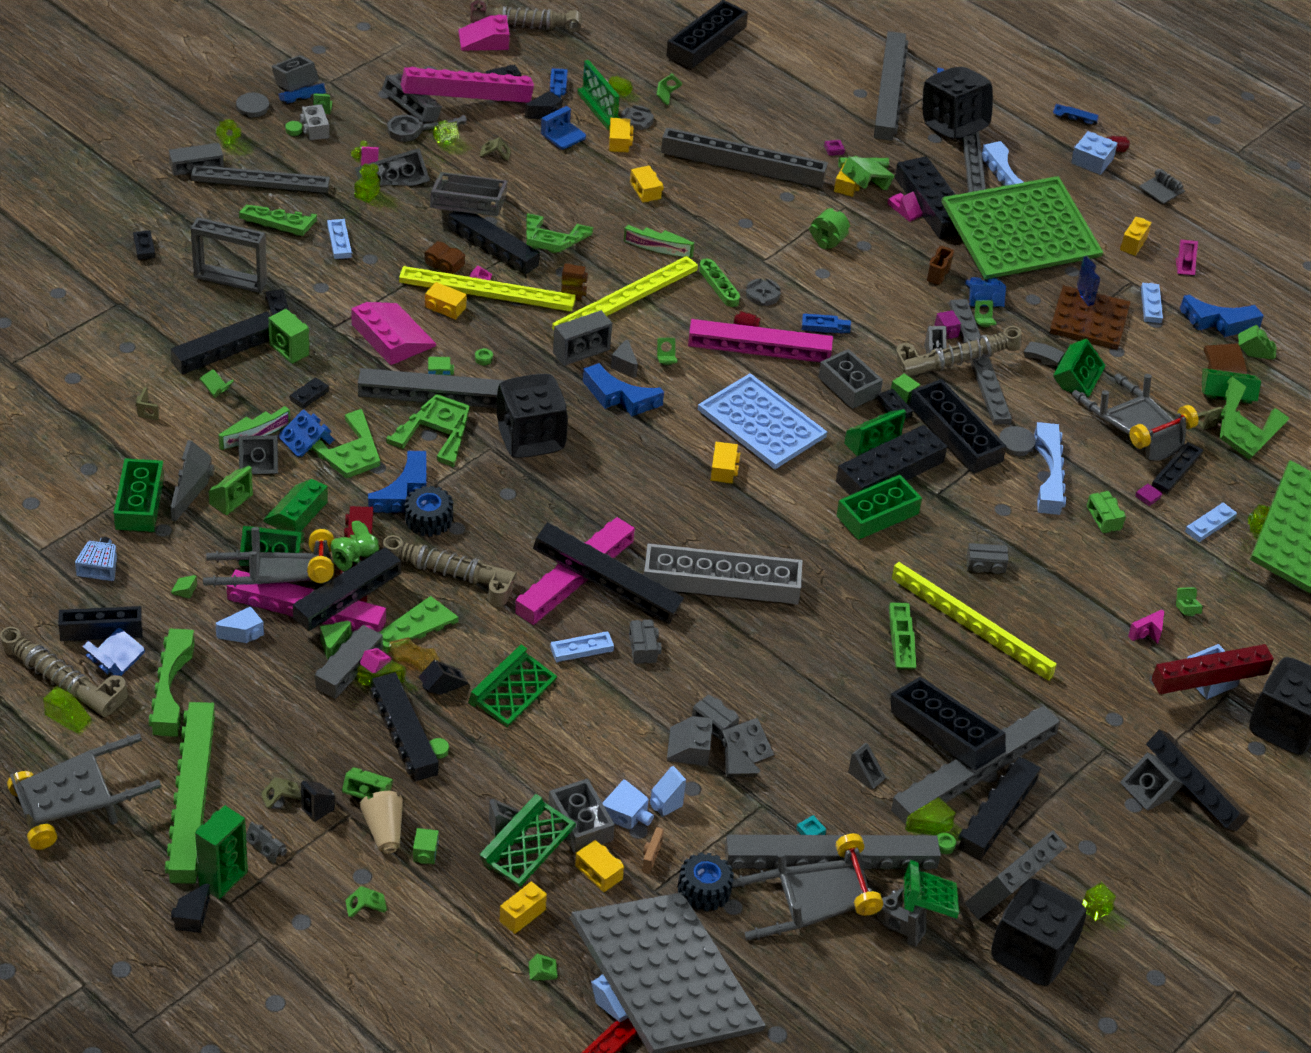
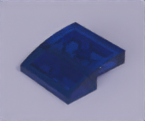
M1083 256L1077 287L1084 302L1091 306L1095 303L1101 278L1095 273L1096 265L1087 256Z

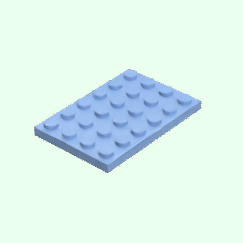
M752 374L746 375L698 404V410L773 469H777L827 437L825 429Z

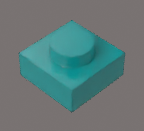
M814 815L798 823L796 830L801 835L826 834V828Z

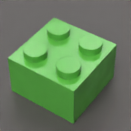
M287 309L268 318L269 344L291 364L309 355V328L305 323H302Z

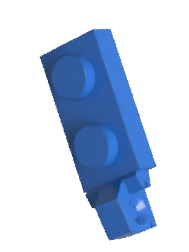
M552 68L550 92L561 98V95L566 93L568 69Z
M324 83L301 87L291 92H283L279 94V99L286 101V103H292L299 97L301 99L310 98V94L326 93Z
M1059 104L1055 105L1053 114L1059 117L1068 115V118L1072 120L1079 118L1084 120V123L1093 125V123L1097 124L1099 119L1097 114Z
M803 313L802 330L850 333L851 320L838 319V316Z

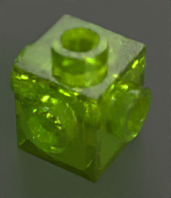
M225 119L224 122L219 121L216 135L223 141V144H233V142H238V138H241V128L234 120ZM232 130V135L228 136L227 131Z
M448 120L438 122V125L433 130V137L437 140V144L449 145L453 143L452 141L460 138L457 121L448 123Z
M1258 504L1254 511L1249 514L1248 524L1250 532L1260 534L1270 509L1269 506Z

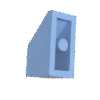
M248 607L216 622V636L218 639L248 643L264 635L263 621L252 607Z
M674 766L669 768L651 791V807L658 811L662 817L683 806L686 779Z
M604 975L591 981L596 1004L619 1022L627 1019L626 1012Z

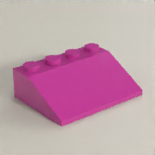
M365 302L351 308L352 326L390 366L436 346V343L397 303Z

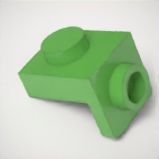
M1195 587L1177 589L1176 607L1186 616L1202 613L1203 606L1196 600L1197 589Z

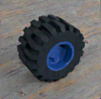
M422 486L421 489L416 488L414 492L408 494L409 497L405 499V521L410 530L413 529L415 534L420 532V536L428 534V537H432L433 534L441 535V531L445 533L447 528L452 526L453 500L446 490L442 491L440 487Z
M698 853V856L693 854L681 866L677 886L678 893L682 892V896L696 910H717L718 906L723 907L730 898L734 872H732L731 865H727L728 862L725 859H720L721 856H713L712 853H707V855Z

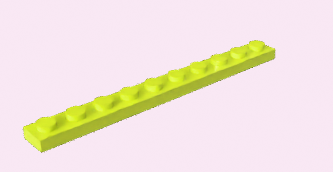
M685 256L552 323V329L554 330L556 325L600 310L608 316L697 271L698 264L688 256Z
M403 266L399 276V283L431 288L435 282H438L465 294L564 311H572L576 295L407 266Z
M898 562L894 565L892 579L1016 659L1022 665L1036 672L1039 676L1048 681L1053 677L1056 668L1055 662L902 563Z

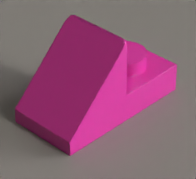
M914 192L905 196L899 193L888 199L887 204L909 222L922 216V211Z
M1180 240L1179 254L1176 258L1177 274L1195 275L1198 241Z
M1159 610L1133 622L1128 637L1135 641L1149 635L1158 644L1162 633L1164 611Z

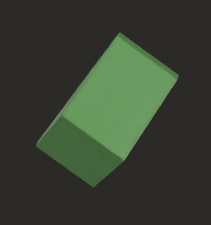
M350 621L320 626V640L327 660L330 656H334L340 646L351 637Z

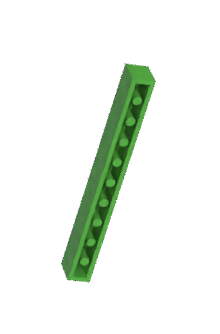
M189 702L188 711H184L186 727H182L184 743H180L182 759H178V772H180V776H176L178 792H174V805H176V809H172L171 816L174 826H170L169 838L172 839V843H168L167 856L170 857V861L165 863V874H169L170 883H196L198 865L195 832L200 825H203L215 722L214 703Z

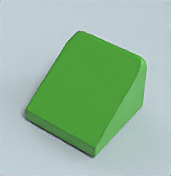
M197 576L178 578L171 594L190 599L197 586Z
M536 954L529 961L530 980H556V959Z

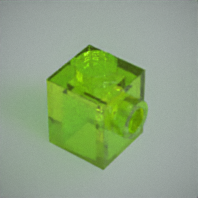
M1100 882L1086 891L1082 904L1086 907L1087 913L1097 921L1114 909L1116 895L1103 882Z

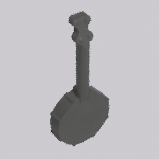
M398 115L387 122V130L390 138L400 142L415 140L421 134V131L447 127L456 128L460 124L464 125L466 124V117L462 115L460 118H454L449 121L423 124L418 118L411 115Z

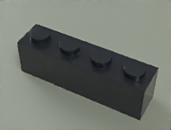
M142 607L59 610L58 627L60 641L107 639L118 628H121L132 638L143 637Z

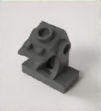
M904 889L894 890L891 895L882 898L884 905L877 912V917L885 927L908 936V944L916 947L926 934L927 909L915 905L913 912L903 909L901 906L904 903Z

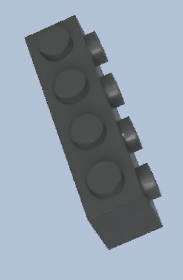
M402 74L386 75L382 87L386 94L422 122L438 120L442 106L435 99L430 98L428 95L403 93L401 87Z
M362 625L358 631H354L351 638L340 646L338 652L334 656H330L327 663L316 671L314 677L316 689L336 699L365 668L360 664L364 651L375 648L383 649V635L365 625Z

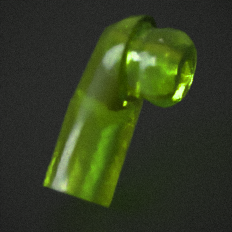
M361 141L360 146L351 151L353 158H361L362 147H368L367 141Z

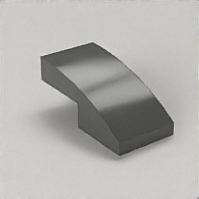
M1030 342L1023 351L1024 356L1027 358L1041 359L1042 365L1058 366L1065 355L1059 349L1037 342Z

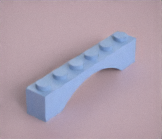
M1001 141L984 145L982 160L1003 186L1024 183L1010 169L1008 164L1009 150Z
M1037 422L1034 433L1036 440L1035 449L1044 457L1050 470V477L1040 486L1037 509L1038 513L1060 515L1062 507L1065 508L1066 496H1063L1065 493V483H1062L1065 472L1061 469L1064 464V458L1061 457L1063 445H1060L1062 432H1059V424Z

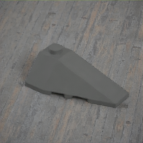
M420 148L355 168L360 185L414 186L430 181Z
M191 440L187 441L182 461H184L183 470H179L178 486L175 487L171 504L172 521H176L205 488L210 476H213L215 471V465H212L211 456Z

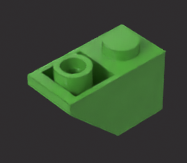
M1257 325L1238 334L1239 346L1248 356L1272 360L1276 358V344L1274 341H1270L1266 332Z

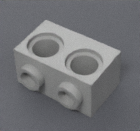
M322 104L302 107L300 122L303 124L304 133L308 135L309 140L329 138V123Z

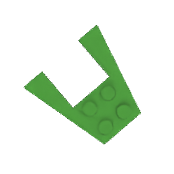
M527 213L526 245L534 249L543 248L552 253L561 252L593 234V227L576 224L569 235L540 229L544 217Z
M1231 377L1227 381L1229 386L1225 396L1227 401L1223 410L1225 416L1222 420L1220 439L1247 459H1250L1289 420V417L1274 408L1263 430L1258 428L1235 411L1246 386Z
M436 394L421 407L417 414L410 416L407 423L401 424L392 436H387L386 443L404 449L420 424L450 434L437 455V461L454 467L470 412V406Z
M362 409L345 414V421L359 439L332 449H328L323 441L319 439L309 449L318 453V457L322 460H327L330 466L345 478L380 466V459Z

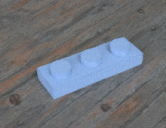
M345 219L327 220L334 259L352 258Z
M1142 283L1141 295L1144 322L1162 323L1163 315L1159 284Z
M1221 503L1188 525L1185 532L1196 541L1201 542L1234 520L1237 512L1225 503Z
M607 631L551 642L550 648L555 661L560 662L614 651V644Z

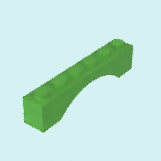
M169 628L168 637H164L165 652H161V664L163 665L158 668V679L160 680L159 683H155V695L157 696L152 699V711L154 712L149 715V726L152 727L153 735L178 737L181 723L180 707L174 701L170 693V687L177 672L193 657L195 646L194 630Z

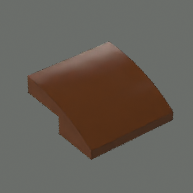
M1238 343L1207 345L1204 347V353L1209 362L1208 369L1247 374L1244 357Z

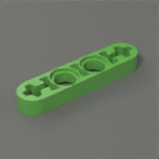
M711 259L701 260L700 273L723 303L729 307L738 306L740 294L717 264Z

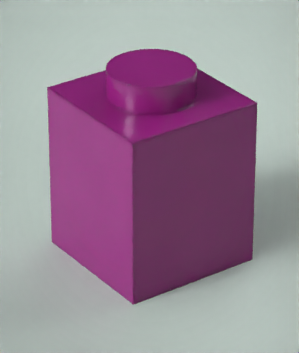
M954 311L937 313L934 326H946V339L959 337L961 323Z

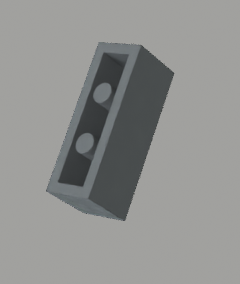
M219 143L168 150L169 164L173 176L192 173L194 165L224 167L223 153Z

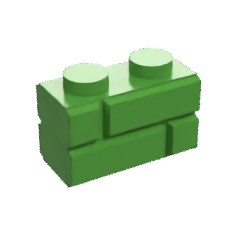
M1109 491L1091 494L1088 498L1087 508L1101 532L1107 533L1111 532V530H1121L1126 520V515L1118 507L1117 499L1113 498Z
M353 767L345 775L342 793L361 799L367 796V799L373 798V793L391 791L393 779L368 771L363 772L362 769Z

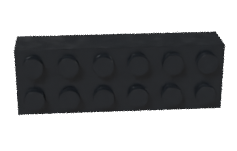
M721 0L667 41L666 57L693 69L747 27L748 11L725 0Z
M925 156L897 162L896 181L906 194L915 193L922 216L938 238L942 239L960 235L941 202L943 197L956 194L929 158Z
M942 379L912 390L909 406L973 474L1003 462L1007 446Z
M922 425L838 465L836 482L849 495H852L898 475H901L907 481L944 463L948 446L925 425Z
M921 676L890 694L892 714L974 770L979 769L1006 752V733Z

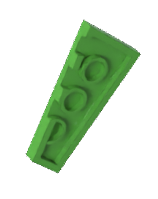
M246 205L239 212V218L247 222H254L265 227L269 226L279 231H287L297 236H303L317 221V214L303 216V212L295 211V214L285 213V210L282 209L269 211L268 207Z
M430 596L379 632L383 635L382 650L386 653L409 644V640L414 638L420 639L425 637L428 632L433 630L437 632L444 629V626L449 623L452 625L456 624L459 617Z

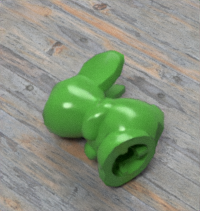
M360 521L352 522L354 535H350V538L340 537L331 541L334 563L342 571L351 569L352 563L358 564L360 556L369 558L379 551L378 539L370 534L368 527Z

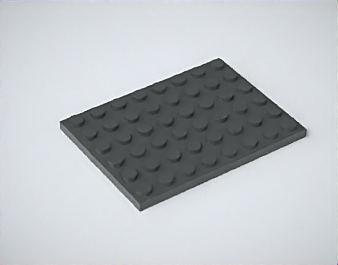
M682 892L572 912L570 916L572 923L649 1053H665L764 1030L765 1023L689 902L682 896Z

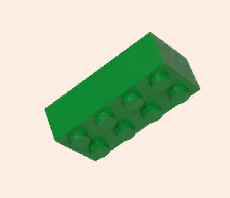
M124 459L113 513L115 530L155 531L165 477L163 460Z
M898 475L840 499L836 516L859 540L918 515L922 497L901 475Z
M226 805L219 811H215L211 818L204 825H200L195 832L199 887L209 884L210 894L217 899L223 897L248 873L245 818Z

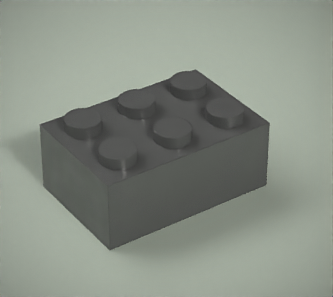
M600 310L554 326L553 354L565 366L610 350L612 322Z
M849 349L821 361L818 378L852 409L877 398L878 394L881 393L883 379Z
M588 778L549 791L548 805L576 823V827L566 837L574 854L594 840L601 845L613 841L615 824ZM564 822L558 823L561 830H564L567 826Z

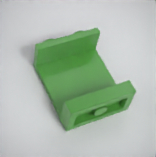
M848 157L841 170L865 189L871 180L883 190H888L895 177L871 158Z

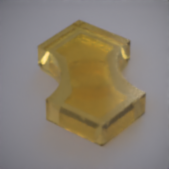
M409 637L389 642L395 662H409L415 665L421 673L434 659L439 661L434 648H421L415 645Z

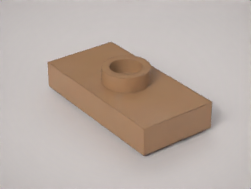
M656 827L651 842H646L643 852L645 857L642 872L650 874L663 843L664 830L662 828Z

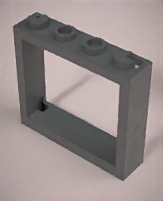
M440 172L431 190L430 208L498 217L507 196L508 181ZM443 176H448V180H443Z
M197 217L191 227L194 278L261 293L267 283L265 232ZM203 236L256 248L257 275L205 264Z
M1052 830L968 899L965 904L979 920L1067 846L1055 831Z

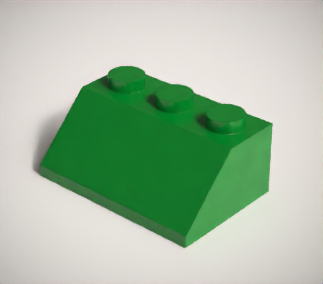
M1086 338L1070 344L1053 377L1063 390L1071 393L1077 390L1080 393H1084L1087 398L1090 396L1106 365Z
M1202 369V392L1206 394V397L1216 399L1217 396L1224 397V400H1227L1225 398L1229 386L1227 381L1233 377L1246 386L1241 402L1252 404V401L1258 402L1261 380L1256 375Z
M904 409L890 411L846 430L844 444L856 456H859L901 436L906 411Z
M313 479L295 485L263 519V522L280 530L301 532L328 503V486Z
M243 526L240 552L252 551L251 528L253 526ZM258 527L260 552H303L305 532ZM239 560V565L249 566V560Z

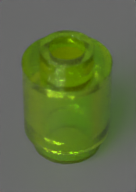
M612 76L608 81L612 88L620 95L627 96L632 92V82L620 76Z

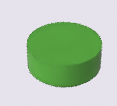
M290 121L285 126L288 135L297 136L302 133V124L298 121Z
M484 348L475 352L476 363L479 365L491 364L493 361L492 351Z
M435 738L429 742L437 759L447 756L449 744L446 740Z
M948 833L938 834L940 853H952L956 846L955 838Z

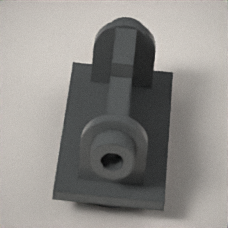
M250 822L246 841L274 864L278 855L283 856L287 853L286 845L276 838L272 839L273 835L263 825H255L253 822Z

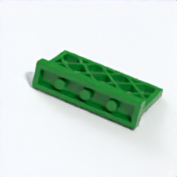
M585 60L583 87L578 88L577 94L605 128L610 130L611 118H620L618 116L620 96L589 60Z
M522 644L471 691L468 701L472 707L478 705L505 727L513 723L558 677L527 654V648ZM527 661L533 666V669H523L522 664ZM510 675H520L521 681H510ZM524 675H534L535 681H524ZM538 675H545L549 680L538 681ZM535 686L536 692L526 693L525 687ZM508 687V693H498L497 688ZM511 687H522V693H512ZM523 698L524 704L514 705L513 699ZM495 699L496 705H488L484 700ZM499 699H509L510 705H499ZM500 711H511V717L506 719L501 715Z
M535 794L479 854L482 863L489 870L491 868L521 887L576 827V823L543 802L542 797ZM544 811L551 814V819L539 821V816ZM563 822L567 824L564 830L555 831V824ZM552 824V832L540 834V826ZM537 827V834L525 836V831L528 828ZM553 837V842L550 845L541 846V839ZM538 840V847L526 849V841ZM523 842L522 850L511 851L514 843ZM539 853V857L535 861L527 862V854ZM513 856H524L523 863L512 864ZM508 857L509 865L499 866L496 864L501 858ZM524 868L525 872L519 879L513 875L514 869Z
M910 860L903 879L904 909L913 912L915 905L957 919L959 915L957 883L920 871L919 863Z

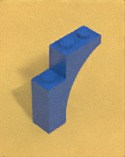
M1190 294L1183 296L1180 306L1181 312L1189 319L1197 331L1216 326L1217 330L1224 337L1239 334L1255 325L1260 328L1264 316L1255 305L1240 308L1218 307L1204 303Z
M600 363L584 368L583 383L604 409L621 403L632 417L663 405L664 391L661 388H644L624 383L609 374Z
M407 451V462L401 475L389 486L376 492L368 493V507H373V512L405 513V499L409 496L408 494L414 492L416 488L421 489L422 486H426V451Z

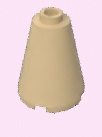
M394 791L373 793V798L367 799L366 796L360 802V807L378 849L385 854L393 853L400 846L402 796H397V792Z

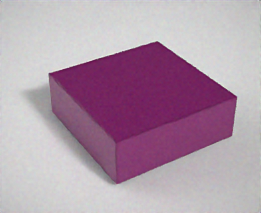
M841 140L825 141L824 147L829 156L845 154Z
M1146 484L1136 492L1135 497L1151 506L1161 498L1162 493L1151 485Z

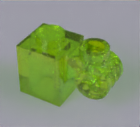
M365 163L360 169L362 177L354 184L355 198L370 203L380 193L379 167L375 163L370 165Z

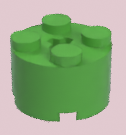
M829 208L813 220L809 227V232L820 248H834L848 236L850 223L842 212H836L833 208Z

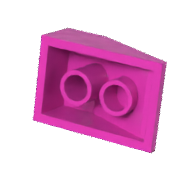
M507 15L488 16L460 28L461 51L509 50Z

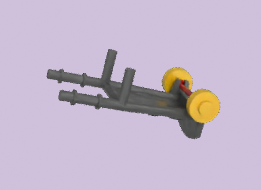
M1116 374L1114 379L1118 384L1127 388L1130 394L1136 395L1137 398L1107 409L1109 392L1106 390L1102 391L1100 407L1097 406L1095 401L1092 402L1086 398L1084 393H1080L1077 390L1072 392V396L1076 398V401L1084 404L1088 411H1093L1105 421L1130 435V439L1136 448H1145L1146 458L1149 460H1162L1179 451L1185 445L1186 429L1189 430L1196 427L1199 422L1198 414L1191 405L1180 407L1175 419H1173L1149 397L1151 374L1144 375L1143 391L1139 389L1138 385H1133L1129 382L1126 376Z
M253 527L251 528V552H239L236 550V552L219 553V551H216V553H206L207 561H216L217 563L221 560H236V562H239V560H249L250 576L216 577V575H213V577L203 578V586L234 585L236 587V585L311 580L317 583H324L325 585L331 580L334 573L330 554L331 541L334 540V536L325 529H318L312 532L309 537V548L313 553L260 552L259 528Z
M140 733L132 736L126 735L127 738L112 743L106 742V745L84 752L36 775L29 771L10 774L7 786L13 796H18L27 825L30 828L27 839L31 848L41 850L50 847L56 842L57 833L52 825L47 824L48 821L105 807L109 823L114 825L118 821L114 804L125 800L131 801V798L148 792L151 794L153 790L162 788L160 780L150 783L147 781L145 785L130 790L125 789V792L111 796L95 757L106 753L112 754V751L127 746L133 747L132 744L142 741Z
M847 834L836 841L837 853L839 856L844 857V860L786 867L785 851L778 850V869L766 872L760 870V873L744 877L739 875L740 878H735L732 888L739 886L745 888L744 885L761 881L765 883V880L780 877L793 920L782 924L776 922V925L760 929L755 927V930L744 932L746 941L756 938L760 940L761 937L773 934L781 935L782 932L799 929L855 909L862 916H869L879 912L883 908L884 903L880 893L868 888L863 858L860 854L865 847L862 837L858 834Z

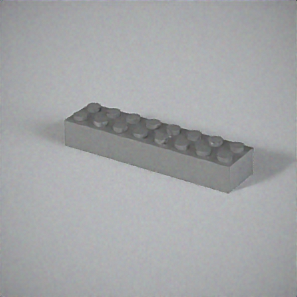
M647 544L644 576L660 583L671 591L798 604L801 590L802 560Z

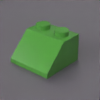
M246 466L235 470L219 484L213 486L209 491V504L223 514L228 515L253 495L252 467Z

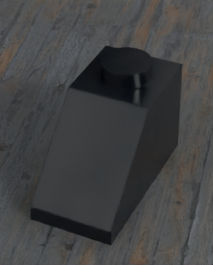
M547 91L526 104L525 117L527 119H542V117L561 109L563 99Z
M435 659L418 676L423 683L422 687L427 692L439 695L464 687L469 683L460 669Z
M305 780L301 782V809L314 822L335 810L336 797L331 789H327L322 783Z
M204 884L178 899L176 908L173 907L171 912V921H174L175 930L202 933L210 901L209 884Z

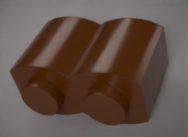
M437 241L424 252L425 263L430 267L439 268L443 273L455 274L465 265V254L456 248H450L443 242Z
M940 246L936 250L935 256L931 258L929 263L927 281L937 285L944 281L945 275L951 269L953 249Z
M564 264L561 292L576 295V301H582L583 296L586 297L588 286H585V283L588 281L589 273L586 272V267Z

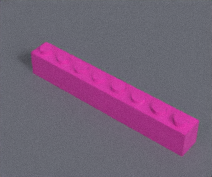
M404 67L401 80L403 93L527 103L531 101L534 89L533 81L528 76L457 72L447 69L434 70L432 68Z
M691 319L688 346L821 362L831 357L833 336Z
M616 517L584 543L614 558L634 542L635 528ZM558 563L539 582L533 584L528 591L517 597L515 601V614L534 625L588 579Z
M235 569L231 577H234V575L236 577H249L250 573ZM287 582L236 585V587L234 585L226 586L227 600L292 617L293 604L314 590ZM357 601L322 624L329 625L350 621L352 632L358 631L362 625H365L379 633L386 622V608Z

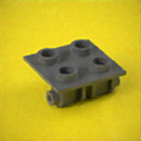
M1157 169L1154 173L1156 175L1154 178L1139 186V188L1163 204L1185 192L1182 182H1179L1173 176L1171 177L1163 169Z
M758 718L721 731L724 736L721 739L723 747L727 746L731 741L753 763L774 755Z

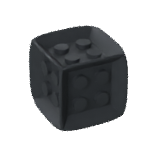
M953 67L930 76L925 80L923 86L922 110L924 122L942 135L954 139L963 138L983 130L990 125L992 119L993 87L991 82L983 75L966 67Z
M533 374L500 382L497 390L496 413L499 430L509 454L512 457L524 458L549 454L563 449L567 441L568 414L565 399L553 375Z
M1284 657L1272 671L1256 701L1250 718L1249 729L1262 739L1299 755H1303L1311 746V665L1294 658Z
M1033 878L1028 879L1007 906L996 928L991 947L992 957L1022 977L1034 983L1048 986L1060 973L1081 935L1087 914L1086 907L1072 896L1043 881Z

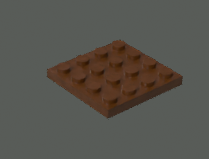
M1063 285L1049 333L1079 341L1087 338L1091 344L1118 350L1130 301Z

